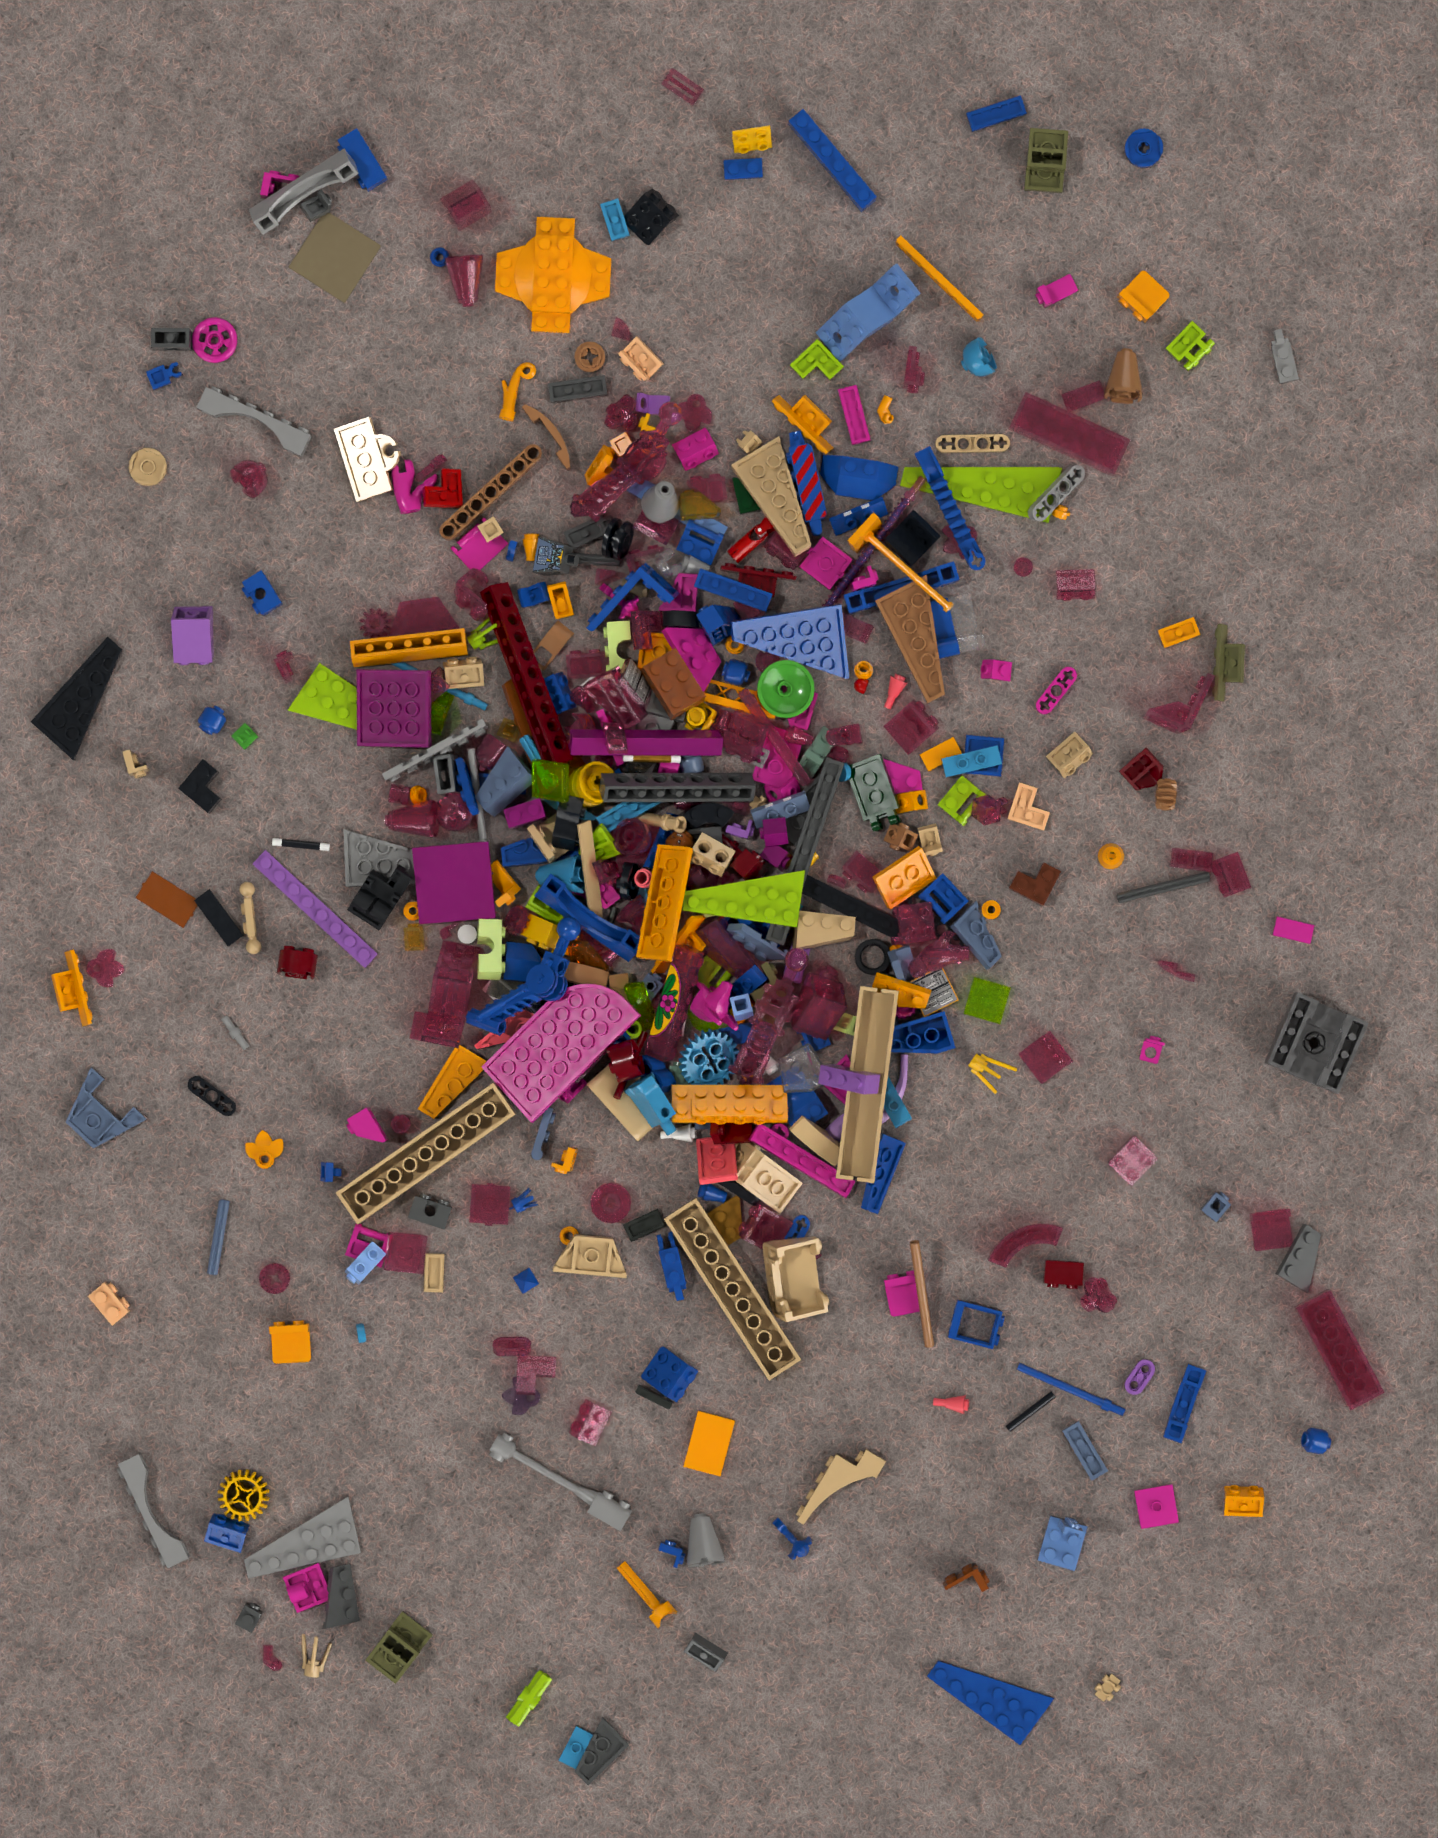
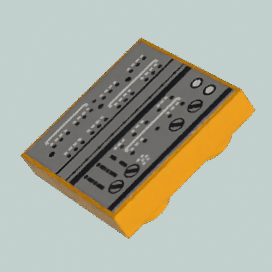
M942 966L909 982L932 990L926 1008H920L924 1017L959 1000Z

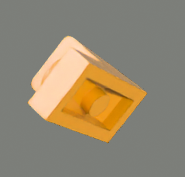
M605 445L601 447L584 474L587 485L592 486L616 478L614 469L609 467L613 460L610 447Z
M566 582L548 585L547 589L555 620L574 615Z

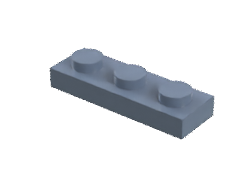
M1079 1421L1062 1430L1091 1481L1108 1472Z

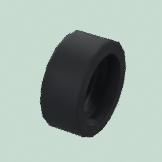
M664 611L663 627L699 628V621L696 614L699 612Z
M865 940L856 949L855 963L859 970L865 974L876 975L877 972L882 973L890 965L887 953L890 950L881 940ZM877 946L883 951L884 961L881 966L868 968L864 965L861 956L865 948Z

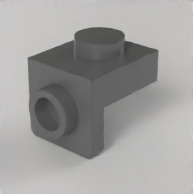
M321 189L318 191L317 196L301 203L300 208L308 220L312 222L330 212L332 201L329 195L324 194Z

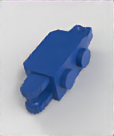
M668 1232L671 1247L664 1249L661 1234L656 1235L667 1288H669V1292H675L676 1301L684 1300L682 1289H686V1279L673 1232Z

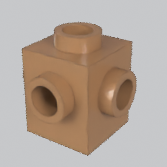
M899 823V825L893 824L889 826L883 841L889 843V848L899 852L901 849L910 852L913 849L918 834L910 831V827L903 823Z

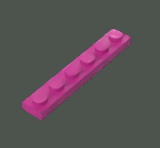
M763 1124L756 1125L749 1138L751 1142L843 1198H847L856 1182L854 1180L836 1178L837 1170Z

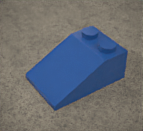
M798 1065L766 1084L787 1085L788 1122L790 1126L801 1116L815 1123L829 1114Z

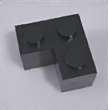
M202 759L178 789L209 814L222 800L208 788L209 784L219 774V771Z

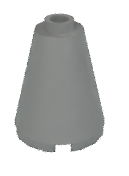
M662 481L644 493L641 500V508L649 520L664 523L673 519L677 514L679 499L671 483Z
M705 1513L695 1514L694 1518L690 1521L687 1566L704 1567V1565L724 1563L725 1557L710 1517L706 1516Z

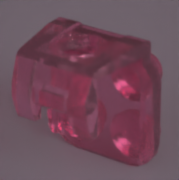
M472 568L456 582L454 594L456 595L455 603L462 609L469 607L471 611L469 615L475 621L487 617V604L465 585L473 578L485 589L489 580L484 572Z

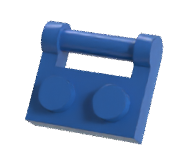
M689 519L676 550L711 565L724 538V534L720 532L717 534L695 524L694 520ZM691 530L714 540L715 543L712 544L690 532Z
M943 873L918 896L937 913L943 924L969 902ZM930 892H933L950 910L948 913L929 895Z

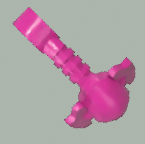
M605 583L599 587L608 597L613 598L615 596L613 594L614 590ZM638 596L628 601L623 599L618 604L622 606L618 619L621 620L626 616L633 617L637 614Z

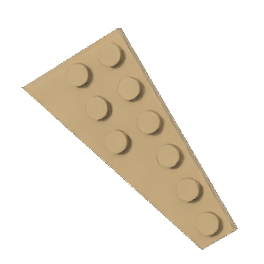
M778 436L732 464L731 468L796 557L811 548V542L786 463L781 440Z

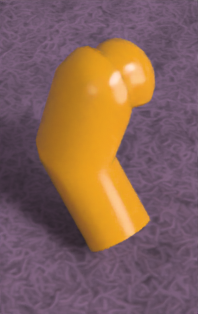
M886 395L883 396L877 413L884 424H890L894 420V416L891 415L888 409L892 398Z

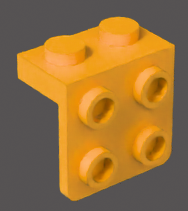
M1143 270L1118 294L1117 298L1124 308L1128 307L1133 312L1132 315L1141 322L1142 320L1146 323L1169 298L1170 294Z
M295 1320L293 1324H285V1321L273 1322L274 1325L269 1326L273 1362L275 1364L309 1362L311 1360L309 1323H304V1320Z

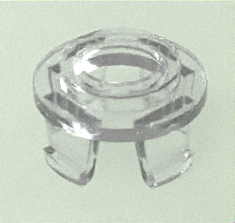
M668 548L662 553H655L656 559L654 562L661 575L665 579L668 578L672 581L674 576L683 572V567L681 563L669 567L667 561L675 553L671 548Z

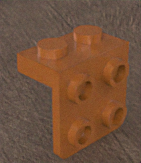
M970 1563L961 1569L962 1572L958 1575L952 1573L945 1577V1582L943 1583L945 1590H948L973 1575L979 1588L984 1592L989 1589L988 1583L990 1581L984 1570L980 1571L976 1564L972 1566Z

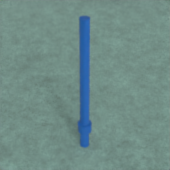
M1019 1363L1017 1367L1018 1371L1100 1406L1102 1410L1107 1412L1110 1410L1121 1416L1125 1412L1124 1408L1113 1404L1111 1400L1101 1399L1022 1363Z

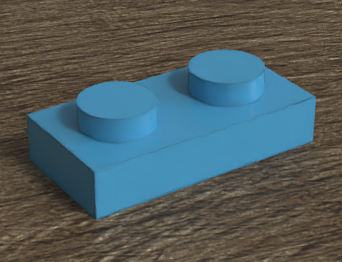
M619 199L600 204L611 242L630 236Z

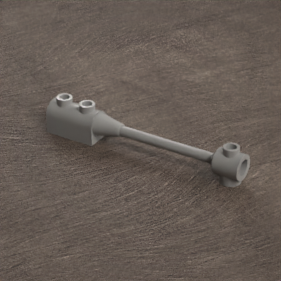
M505 1432L503 1435L498 1434L489 1450L491 1451L489 1455L500 1462L511 1457L517 1459L574 1492L576 1496L590 1505L587 1513L619 1531L622 1530L632 1512L629 1509L631 1506L624 1500H620L618 1503L612 1499L614 1495L606 1490L601 1493L577 1486L516 1451V1445L512 1442L514 1437Z

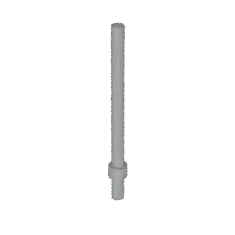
M469 748L467 751L471 781L476 796L480 790L475 748ZM477 801L479 814H476L479 840L477 841H489L486 836L483 807Z

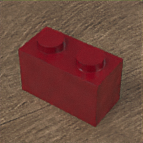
M1044 1259L1043 1283H1047V1287L1059 1288V1284L1066 1285L1068 1289H1078V1286H1083L1084 1263Z

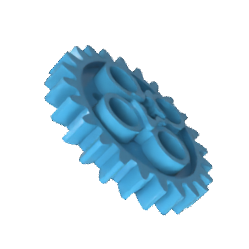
M709 1029L706 1034L704 1030H701V1036L695 1033V1039L689 1038L690 1044L683 1045L686 1051H680V1054L683 1056L678 1059L681 1063L679 1066L682 1070L681 1074L691 1085H717L718 1082L724 1085L723 1079L730 1080L729 1073L735 1074L732 1068L738 1067L735 1061L740 1060L736 1055L739 1053V1050L736 1048L737 1044L724 1031L721 1033L716 1029L713 1032ZM703 1046L706 1053L709 1055L710 1061L715 1066L716 1072H714L713 1067L709 1064V1059L702 1050Z

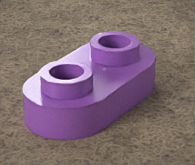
M1142 1359L1138 1361L1124 1383L1128 1393L1132 1395L1141 1393L1154 1375L1155 1366L1150 1360ZM1147 1365L1148 1371L1142 1372V1366ZM1132 1381L1137 1382L1136 1388H1131L1130 1384Z

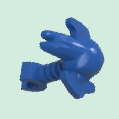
M779 1518L774 1520L772 1523L793 1544L792 1551L788 1557L795 1560L796 1556H807L809 1553L808 1545L812 1544L811 1537L808 1536L804 1540H797Z

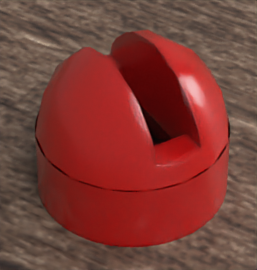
M857 679L854 682L855 690L864 694L869 680Z

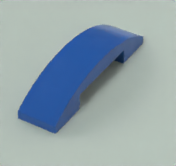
M1187 1365L1168 1417L1163 1435L1164 1438L1182 1444L1188 1426L1187 1423L1206 1370Z

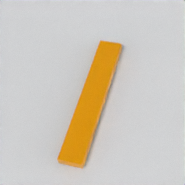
M900 235L896 239V245L976 322H979L984 314Z

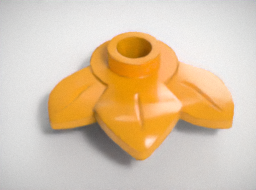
M264 1130L257 1135L255 1143L249 1142L245 1144L247 1155L255 1160L257 1166L263 1169L270 1168L273 1165L275 1158L282 1154L284 1147L283 1139L272 1141L269 1134ZM266 1155L268 1157L267 1163L262 1162V1156Z

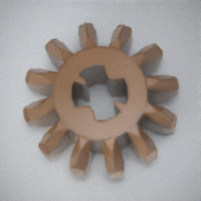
M1165 778L1157 781L1155 806L1157 809L1167 811L1175 808L1177 782L1175 780Z

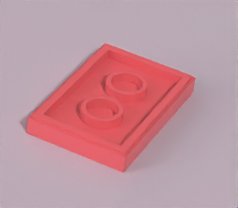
M711 1137L696 1139L700 1185L738 1180L735 1143L714 1145Z

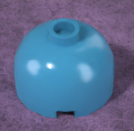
M981 337L972 340L963 349V360L961 361L965 371L969 370L971 374L978 377L990 375L997 369L994 357L984 347L987 344Z

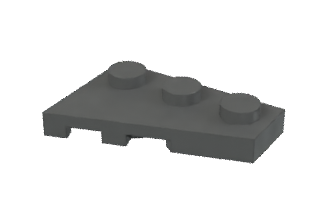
M1303 1224L1275 1273L1305 1293H1309L1321 1234L1308 1225Z

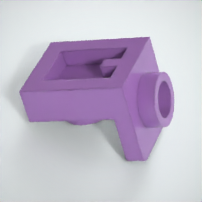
M749 819L746 830H743L742 825L732 823L731 826L727 825L725 833L747 840L748 836L752 837L755 826L752 825L753 820Z

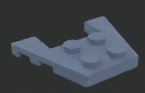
M93 1068L88 1072L66 1123L92 1148H96L142 1123L147 1118L133 1107L121 1121L117 1119L92 1095L95 1089L105 1080Z

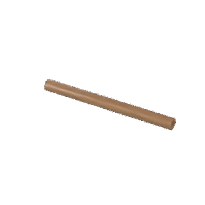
M918 1240L910 1241V1249L924 1345L926 1348L934 1346L920 1243Z

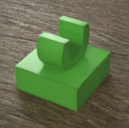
M246 723L232 735L234 740L244 750L258 738L257 734Z

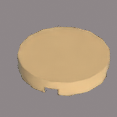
M143 448L132 455L129 461V472L135 482L143 486H152L163 480L167 472V463L159 451L153 448Z

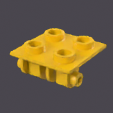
M770 125L732 131L734 153L744 154L752 150L764 151L772 148Z

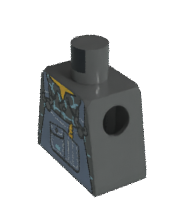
M538 536L532 572L543 576L568 574L570 566H578L579 556L572 554L573 548Z

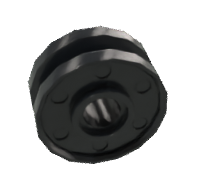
M618 518L610 521L602 540L601 551L603 556L609 558L613 555V558L618 561H622L626 557L634 535V526L631 522L626 521L622 523V520Z

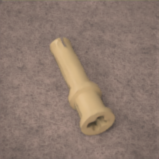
M643 813L633 819L634 823L658 826L664 831L675 830L677 833L684 832L687 823L685 817H673L671 814Z

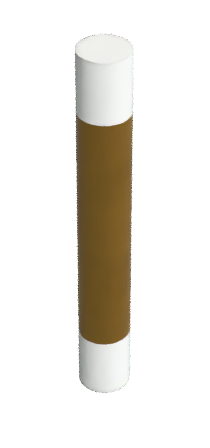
M623 755V762L680 763L681 756Z

